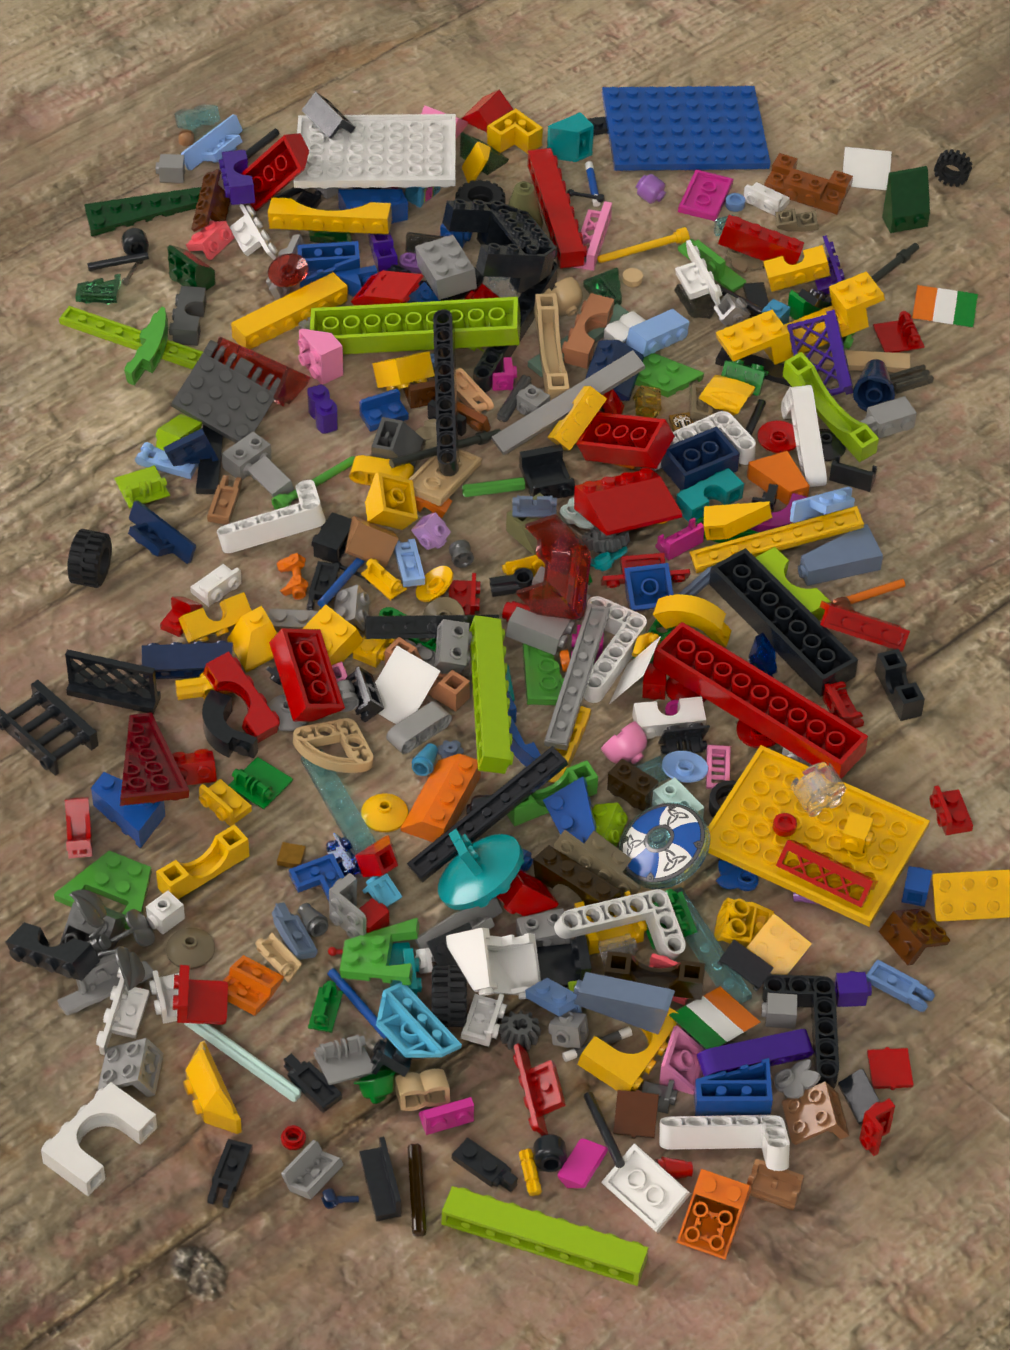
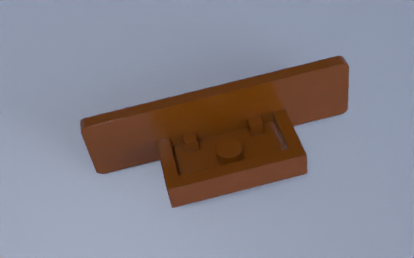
M219 169L208 172L203 177L191 228L193 232L207 226L210 219L214 222L226 221L230 198H226L225 190L218 184L221 175Z

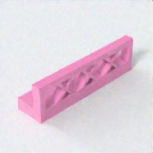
M604 201L601 211L588 209L581 232L583 235V245L590 243V246L587 249V259L584 262V266L575 268L594 271L597 257L600 254L612 216L611 202ZM591 217L599 218L598 222L594 223ZM590 230H594V234L591 236H589L586 233Z

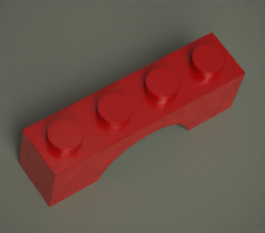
M228 651L205 665L203 674L215 691L233 692L245 702L248 714L244 718L242 729L246 734L257 737V743L277 733L280 725L277 713L271 711L268 707L266 698L255 689L252 678L249 675H245L236 657H232Z

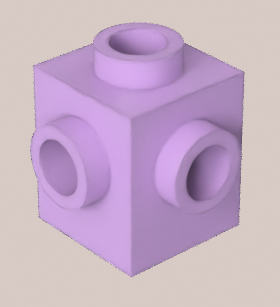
M436 512L423 516L411 530L426 550L442 547L447 542L446 538L451 533L445 522Z

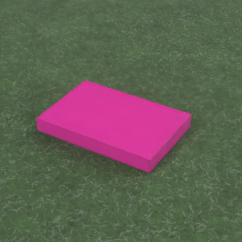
M695 170L679 204L678 212L716 222L733 185V178Z

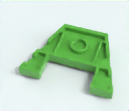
M108 851L54 894V899L57 902L72 907L75 900L69 894L76 890H88L126 905L122 912L124 915L131 909H136L143 914V905L152 873L151 867ZM125 922L124 928L129 930L130 927L128 926L127 922Z
M418 918L345 940L339 970L341 978L363 981L379 978L382 979L383 983H392V980H398L402 982V985H411L413 975L411 963L391 966L389 964L393 942L418 939L420 928Z

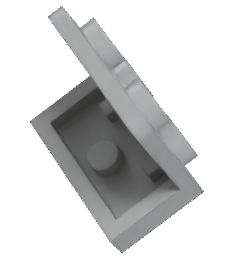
M349 873L344 878L338 879L333 887L329 889V918L334 925L343 928L347 935L353 938L366 934V916L356 907L357 878Z

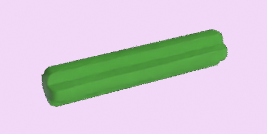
M523 477L464 484L462 485L463 497L524 490L525 480Z

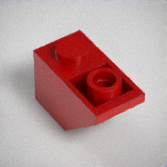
M389 835L355 855L363 877L383 876L398 866L397 855Z

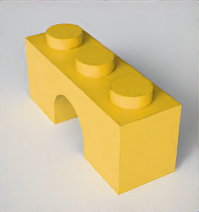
M823 245L803 250L804 259L795 265L787 264L783 256L763 261L771 292L831 276Z
M584 386L572 402L573 408L563 420L558 421L547 438L556 445L561 444L563 450L570 451L607 398L593 387Z
M245 593L229 597L219 603L222 609L220 621L209 619L204 608L178 618L188 644L194 641H208V636L214 633L217 637L228 633V628L235 626L241 616L252 611Z

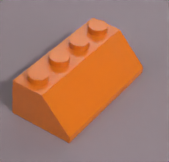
M459 753L438 760L405 819L401 831L434 842L453 827L481 778L477 759Z

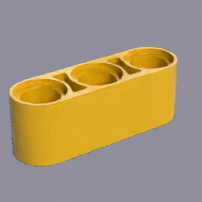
M359 455L354 458L349 477L357 484L371 486L377 472L409 479L414 474L415 469L410 463L391 468L389 464L390 459Z

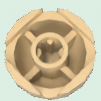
M573 277L556 282V288L552 291L548 288L544 292V294L556 293L559 316H572L577 313L583 299L580 285Z

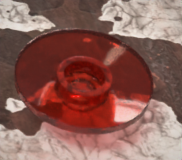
M293 253L277 257L268 268L270 281L279 287L297 285L308 273V264L305 258Z

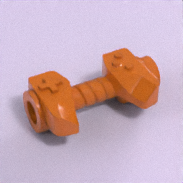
M298 553L279 560L277 568L280 572L292 571L293 574L288 584L280 592L284 596L292 594L293 598L300 600L305 598L306 588L309 584L301 575V569L305 566L306 558Z

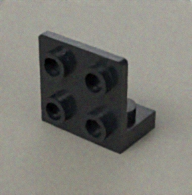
M586 935L570 939V944L537 947L541 981L549 978L566 988L569 981H577L578 979L583 981L585 973H591L592 968Z

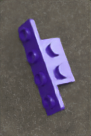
M827 235L823 236V241L828 256L827 261L831 276L814 281L817 290H821L827 295L830 294L829 286L844 281L845 277L843 270H838L840 262L838 256L833 255L836 253L833 241L829 242Z

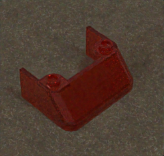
M220 336L217 341L218 347L212 355L214 359L219 348L223 346L226 349L223 357L219 360L220 363L226 365L229 356L234 352L237 354V357L231 369L234 370L241 357L255 364L247 377L250 380L257 368H262V374L256 381L261 386H263L266 377L271 373L274 375V378L267 388L269 391L277 377L281 379L273 398L275 399L274 403L283 407L285 403L291 404L308 385L311 378L306 374Z
M556 514L527 523L525 528L537 539L536 555L546 564L544 580L541 583L517 590L516 595L537 615L570 620L582 618L585 614L591 564L589 549Z

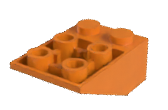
M701 1169L676 1243L726 1260L743 1217L752 1187Z

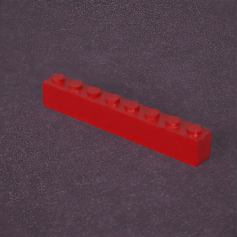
M551 148L528 150L527 166L551 241L557 247L559 267L562 269L584 266V257H587V247L583 245L582 232H578V220L574 219V208L570 206V195L566 193V183L562 181L561 168H557V156L553 155Z

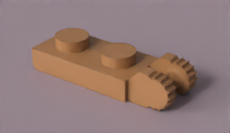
M223 475L207 515L208 522L225 525L230 523L239 497L242 478L237 477L233 487L228 486L229 476Z

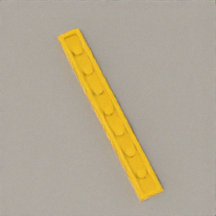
M858 506L693 550L690 551V557L695 572L700 573L745 548L754 557H757L773 547L780 551L864 528V522Z

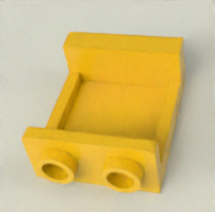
M630 891L624 892V897L631 895ZM584 901L574 903V908L585 906ZM630 906L633 911L637 912L634 906ZM586 916L590 922H594L590 916ZM646 921L586 934L589 955L643 942L644 931H647Z

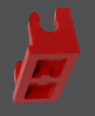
M845 682L825 684L822 699L829 712L854 728L864 726V721L861 719L863 714L857 712L847 694V690H838L839 688L846 687Z

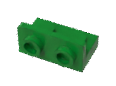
M741 359L734 362L725 360L721 376L754 386L755 390L752 395L760 396L765 376H768L769 371H765L764 366L759 364L745 365L744 360Z

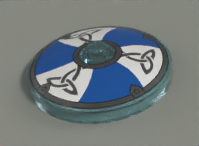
M669 802L650 807L636 816L622 834L618 849L632 859L624 872L637 884L648 889H665L682 883L692 876L704 862L710 847V832L702 816L694 808L686 804Z

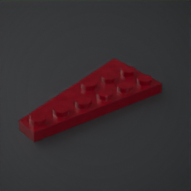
M153 714L129 715L120 806L168 800L177 801L189 798L190 790Z

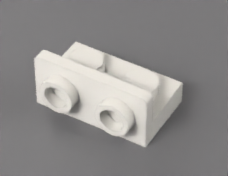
M757 182L753 186L746 185L744 188L746 203L776 216L775 212L783 211L790 202V197Z
M222 564L190 587L191 593L209 607L242 584L241 570L239 568L231 570Z
M157 970L152 971L153 980L149 981L151 994H156L157 1000H154L156 1015L161 1014L163 1024L177 1021V1010H172L173 995H178V990L174 989V974L159 977Z

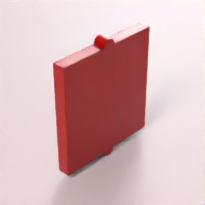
M885 1047V1049L867 1050L873 1089L890 1088L895 1090V1088H913L914 1083L908 1048L890 1049Z

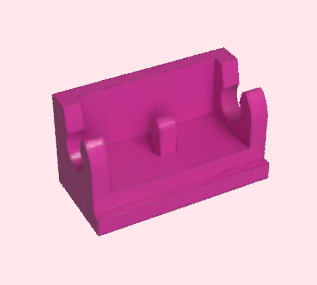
M695 518L690 519L688 527L665 539L664 534L658 536L655 547L660 553L665 554V558L668 561L703 543L704 525L702 523H699L696 527Z

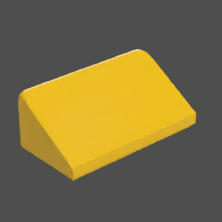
M481 142L475 144L462 165V170L468 183L476 180L489 159L491 149Z

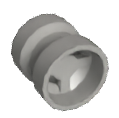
M349 680L338 681L337 684L345 706L341 712L354 710L359 705V700L354 693L353 683Z

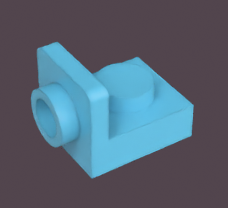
M387 873L381 877L373 876L366 881L367 886L362 890L364 894L369 892L373 899L378 903H383L386 907L402 898V895Z

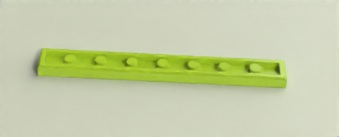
M68 306L59 318L61 325L134 350L142 346L140 341L141 330L75 307ZM167 340L161 359L193 369L203 351Z

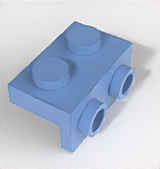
M545 978L525 990L528 1000L559 1017L568 1011L582 1013L581 1006L574 1004L577 995L549 978Z

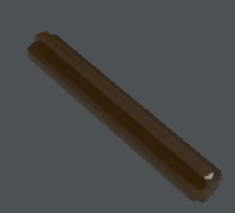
M410 1144L408 1146L412 1233L415 1237H423L426 1235L422 1149L420 1144Z

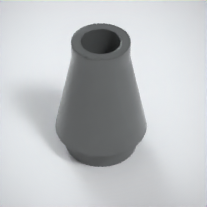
M304 903L298 908V913L308 934L319 937L328 930L327 918L315 910L309 903Z

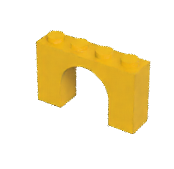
M669 1007L658 1035L641 1029L648 1042V1047L642 1052L635 1054L623 1053L594 1036L581 1053L577 1065L616 1091L633 1090L636 1092L644 1081L641 1078L644 1073L650 1074L657 1062L654 1059L657 1055L662 1057L666 1052L667 1041L671 1037L673 1027L678 1025L682 1029L669 1016L671 1013L678 1012Z

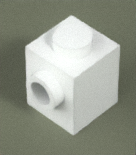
M166 891L146 906V919L152 929H157L162 935L185 919L184 905L169 891Z

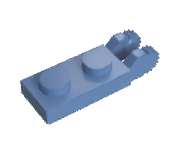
M876 960L866 974V979L871 982L872 986L906 1004L908 1003L911 1008L920 1012H925L928 1007L925 1001H932L935 997L934 992L920 984V981L880 960Z

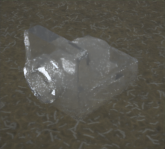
M630 933L598 943L604 966L606 965L608 951L630 953L634 957H636L635 952L638 951L637 943L634 938H631Z

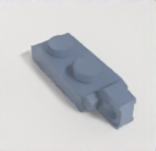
M276 903L272 911L273 922L287 948L299 960L315 958L318 950L299 916L291 914L285 903Z

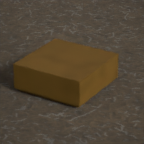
M282 842L277 858V866L294 868L302 865L306 846Z

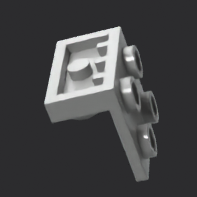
M147 1038L107 1048L98 1090L105 1088L112 1082L118 1088L134 1085L146 1097L155 1096L164 1053Z

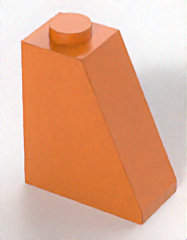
M788 451L748 462V480L766 492L768 491L769 484L778 485L777 499L785 505L789 504L793 493L808 497L809 484Z

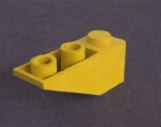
M770 502L704 506L706 540L729 539L771 519Z

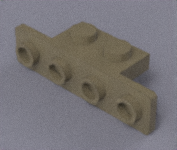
M564 830L553 846L561 853L620 889L621 897H624V892L630 891V894L633 895L637 894L641 889L639 884L623 873L632 859L595 831L592 832L585 843H582L568 831Z

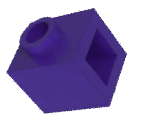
M849 971L847 973H836L834 984L837 1007L866 1006L868 996L872 995L871 982L867 981L866 972Z

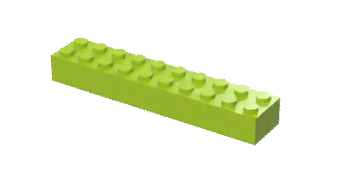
M518 297L311 308L310 330L332 333L343 346V354L434 350L433 316L438 310L445 309L452 314L455 328V348L520 345V307Z

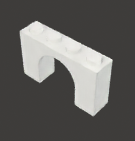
M112 1082L105 1088L99 1089L94 1098L87 1105H83L70 1122L64 1123L60 1131L52 1139H48L41 1149L43 1163L87 1196L106 1178L104 1166L84 1152L79 1146L81 1139L86 1133L98 1127H114L141 1145L157 1129L156 1114Z

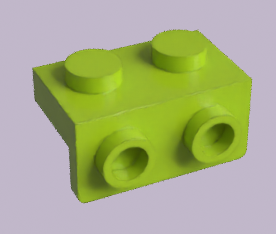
M618 802L595 804L592 814L596 822V832L617 847L627 824L628 816Z

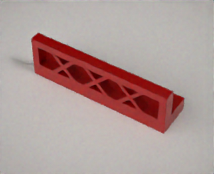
M821 601L820 607L825 610L820 623L821 626L888 648L899 649L903 652L910 633L908 629Z
M787 840L776 864L777 867L861 908L870 890H874L878 882L795 840ZM789 851L797 855L800 865L790 867L784 864ZM802 858L808 860V862L804 863ZM812 863L817 864L821 875L814 878L808 876L805 866ZM802 868L803 873L796 869ZM824 868L831 872L825 873ZM834 873L839 875L843 886L831 887L826 876ZM823 878L824 883L818 881V879ZM845 879L851 881V883L847 884ZM858 884L865 888L860 900L851 897L848 889L849 886ZM844 888L845 893H843V892H841V891H839V890Z

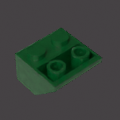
M173 245L167 247L169 276L173 281L178 282L182 286L206 288V291L216 285L215 270L186 249Z

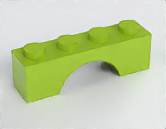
M776 547L755 557L819 621L822 620L825 610L820 607L821 601L831 603V601L818 588L805 589L791 584L786 579L789 560Z

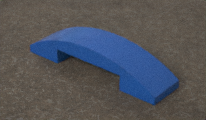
M507 692V698H510L508 715L511 716L509 733H512L513 737L510 749L514 752L516 758L527 767L541 754L534 742L525 745L515 725L517 708L509 692Z

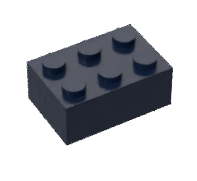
M716 426L670 445L661 460V467L676 486L683 490L727 468L733 473L737 472L740 453Z

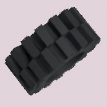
M950 149L949 152L945 150L944 153L939 155L934 168L935 177L939 176V182L943 180L944 185L950 183V187H953L954 184L956 187H959L960 184L963 185L965 181L967 182L972 170V162H970L969 156L965 158L966 153L959 154L960 150L954 152V149ZM947 165L955 166L960 171L951 170Z

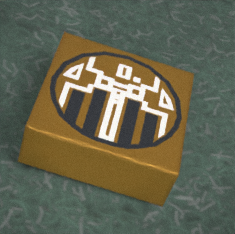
M690 412L669 415V423L673 432L693 423L692 418H690Z

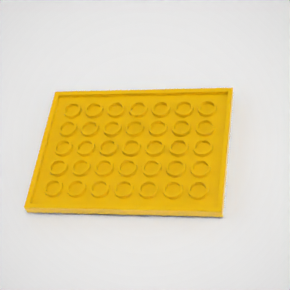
M760 745L705 830L702 850L870 927L929 827L930 820ZM850 812L873 818L871 832L874 833L870 847L865 846L862 854L839 847L842 832ZM780 813H789L797 820L796 831L789 837L779 836L773 830L774 818ZM787 840H795L877 880L875 889L870 890L863 907L861 908L777 867V861ZM789 851L784 864L790 867L800 865L797 855ZM802 858L804 863L808 862V860ZM812 863L805 866L808 876L814 878L821 875L817 864ZM802 868L796 869L803 873ZM824 868L825 873L831 872ZM834 873L826 876L831 887L843 886L839 875ZM823 878L818 879V881L824 883ZM845 879L847 884L851 883V881ZM858 884L848 887L851 897L860 900L865 888ZM844 888L839 890V891L845 893Z

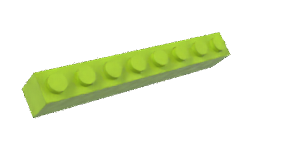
M475 615L469 631L472 632L470 652L478 771L505 774L508 766L512 765L514 759V752L510 751L513 737L512 733H509L511 716L508 715L510 698H507L509 682L505 680L507 673V663H504L506 646H503L505 629L502 628L501 619Z
M451 1187L441 1213L442 1225L638 1286L647 1262L649 1247L643 1246L639 1242L623 1240L614 1234H604L595 1231L589 1226L575 1225L566 1219H556L537 1210L531 1211L521 1208L515 1203H505L496 1200L490 1195L483 1196L473 1193L471 1190L463 1187Z

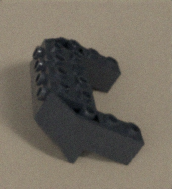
M462 199L447 200L442 223L448 231L477 233L476 239L481 244L476 268L483 277H510L509 282L517 293H522L551 274L554 259L557 257V247L529 212L500 201L484 202L473 200L471 202Z

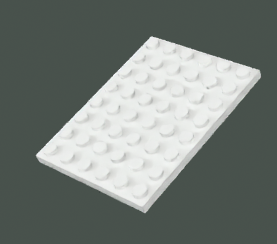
M456 114L344 115L356 128L352 133H349L340 127L332 139L328 138L306 115H298L297 133H301L309 149L305 170L294 178V188H447L455 186Z

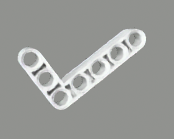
M811 385L789 387L781 402V412L783 419L792 418L800 472L809 484V487L825 486L827 484V475L813 388Z
M717 412L673 432L675 437L670 445L717 426L740 453V464L748 465V462L755 460L756 441L729 412ZM660 462V464L658 465L657 469H653V468H650V469H652L653 471H656V470L662 468V467H661V462Z
M304 480L296 485L295 488L300 503L218 528L217 535L222 551L224 553H233L322 526L326 519L314 481Z
M600 596L591 597L587 602V606L589 603L610 607L605 631L615 636L593 665L584 694L585 700L591 703L600 702L632 658L636 639L639 635L646 633L647 619L642 614Z
M660 889L567 910L554 925V930L560 938L569 939L646 920L658 955L666 956L675 961L686 947L669 896ZM652 900L657 902L659 907L655 906ZM630 906H634L637 912L633 911ZM608 911H612L616 917L611 916ZM586 916H590L594 922H590ZM564 921L569 922L572 925V928L568 927L564 923ZM660 922L665 924L667 929L663 928ZM668 945L673 946L675 951H672Z
M670 1116L660 1120L659 1145L664 1149L762 1148L765 1164L768 1169L783 1171L789 1168L790 1141L784 1119L780 1116Z

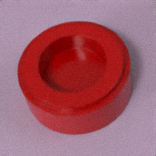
M780 813L775 816L773 830L777 835L789 837L795 833L797 820L793 815Z

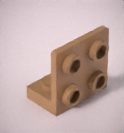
M826 1082L805 1090L804 1095L800 1098H787L782 1101L791 1142L794 1145L826 1131L833 1132L839 1139L849 1136L839 1094Z

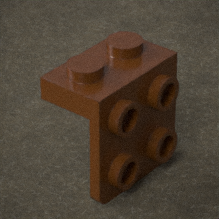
M921 908L893 911L878 931L907 965H914L926 947L945 946L950 942L945 930L935 923L928 911Z

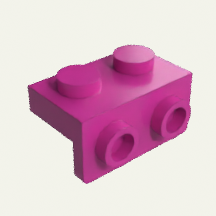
M469 1097L420 1111L419 1118L425 1134L429 1135L473 1122L474 1103L472 1098Z

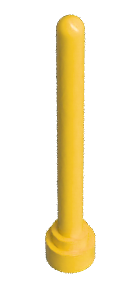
M686 227L679 228L673 235L599 255L597 261L604 263L674 242L676 244H683L690 240L689 232Z

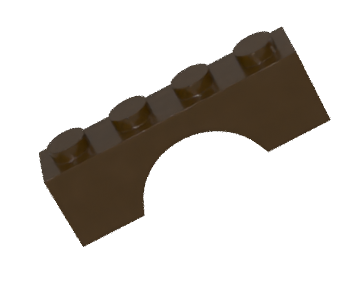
M550 845L533 858L535 878L541 880L552 889L557 884L569 887L584 901L585 906L621 898L620 889ZM608 911L611 916H615L612 911Z
M608 951L604 976L667 988L675 991V997L701 1000L706 963L681 960L678 964L669 968H654L640 963L633 954Z

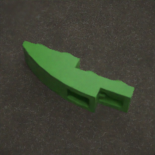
M161 307L157 313L153 314L151 322L140 333L142 346L137 349L136 355L131 362L129 361L124 369L127 383L135 386L145 370L153 373L164 354L169 331L167 313L164 307Z

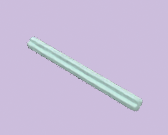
M184 1023L191 1030L292 1102H296L301 1097L300 1088L210 1024Z

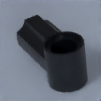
M520 568L512 575L489 578L492 597L517 594L520 597L529 596L533 573L530 569Z

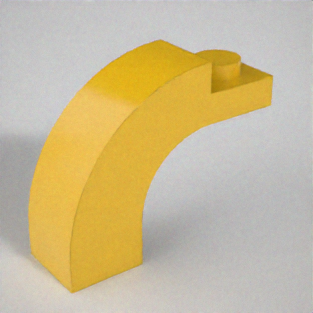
M684 594L665 596L658 599L653 616L665 629L678 626L683 622L702 630L711 640L722 647H727L732 630L724 622L726 613L705 599Z

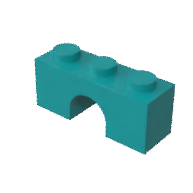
M727 468L705 480L699 481L687 489L681 490L676 496V503L682 512V516L688 522L692 518H695L697 522L699 518L704 517V506H709V500L714 499L720 501L723 505H730L742 499L744 483Z

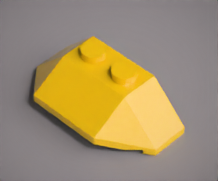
M205 1040L201 1041L185 1070L186 1080L183 1081L187 1095L192 1094L194 1098L192 1101L196 1115L201 1114L204 1123L235 1134L242 1133L241 1118Z

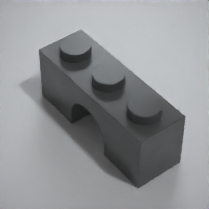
M181 286L180 294H176L175 306L177 308H173L172 320L174 322L169 325V335H173V342L182 345L198 346L201 333L200 317H204L207 304L206 288Z

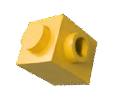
M850 812L842 832L839 847L862 854L865 846L870 847L874 833L871 832L873 818Z

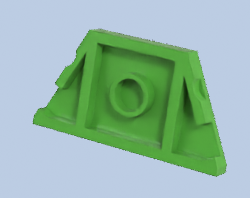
M653 353L644 357L643 364L645 369L639 372L635 385L668 398L676 394L677 391L688 388L689 383L695 380L698 382L702 381L704 372Z

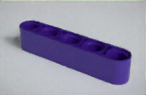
M798 1029L709 1048L699 1052L696 1056L705 1077L722 1071L728 1073L738 1070L740 1066L746 1064L751 1066L762 1063V1060L769 1058L770 1067L799 1061L812 1056L815 1052L807 1030Z

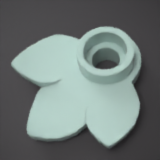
M574 497L569 499L568 504L560 508L559 514L564 523L575 524L583 529L594 528L591 522L574 509Z

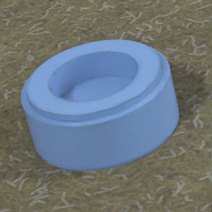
M739 193L729 194L725 201L726 208L733 212L743 210L745 207V197Z

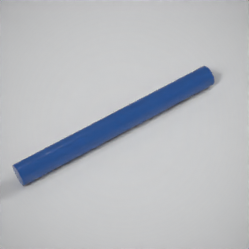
M356 558L320 598L318 605L321 608L325 604L327 605L365 561Z
M335 968L331 969L327 975L384 1039L386 1036L376 1026L377 1016L345 979L341 978Z

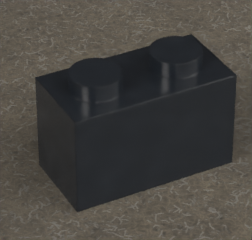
M331 513L326 522L321 526L318 535L315 534L312 539L311 546L314 550V557L331 563L340 562L345 554L351 518Z

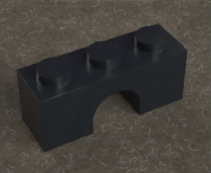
M895 649L877 654L875 673L900 721L922 716L925 698L916 682L908 683L906 675L907 664L900 650Z

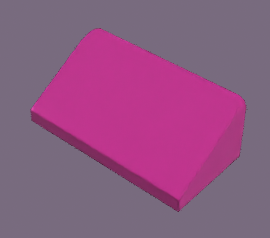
M580 1139L557 1175L566 1188H585L607 1154V1147L587 1139Z

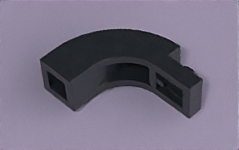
M210 690L202 708L203 729L208 743L217 752L228 758L233 751L242 756L255 758L258 753L257 737L237 731L226 723L233 711L232 697Z

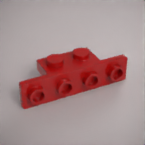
M654 553L620 557L622 574L603 576L601 586L607 585V588H617L620 584H625V568L665 563V554ZM690 569L670 570L671 580L674 583L684 582L691 574Z
M518 1043L514 1045L515 1055H513V1059L521 1074L518 1076V1080L525 1091L526 1096L523 1097L525 1106L530 1111L529 1124L534 1132L537 1131L541 1136L547 1135L548 1131L544 1115L566 1106L556 1065L552 1060H549L532 1068L528 1052Z

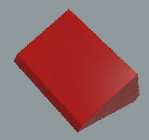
M499 89L484 96L461 119L468 122L469 125L487 132L489 124L514 109Z

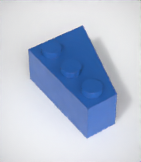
M338 189V206L340 211L357 208L370 202L391 203V224L408 220V201L402 189Z
M359 241L297 245L300 288L332 272L336 274V272L360 268Z
M103 772L91 787L93 805L111 822L114 821L121 828V831L125 835H129L141 849L165 817L164 801L120 806L122 780Z
M769 1058L763 1059L762 1063L751 1066L746 1064L740 1066L738 1070L728 1073L722 1071L695 1080V1116L771 1115L773 1097Z

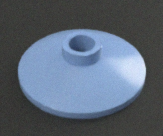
M689 751L671 752L662 761L664 773L672 779L676 778L679 782L693 783L705 778L708 772L706 761L701 756Z

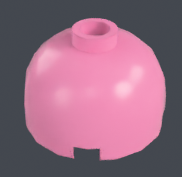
M636 721L621 729L622 732L617 736H612L601 747V751L611 762L617 764L621 759H624L634 765L644 757L642 752L646 748L647 737L642 727Z

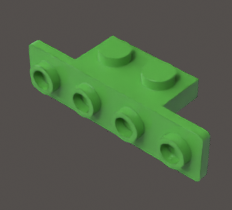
M690 239L693 246L698 247L700 258H704L707 264V271L712 272L714 280L732 292L744 286L746 280L725 265L726 261L699 239L696 241ZM685 242L678 246V251L690 260Z

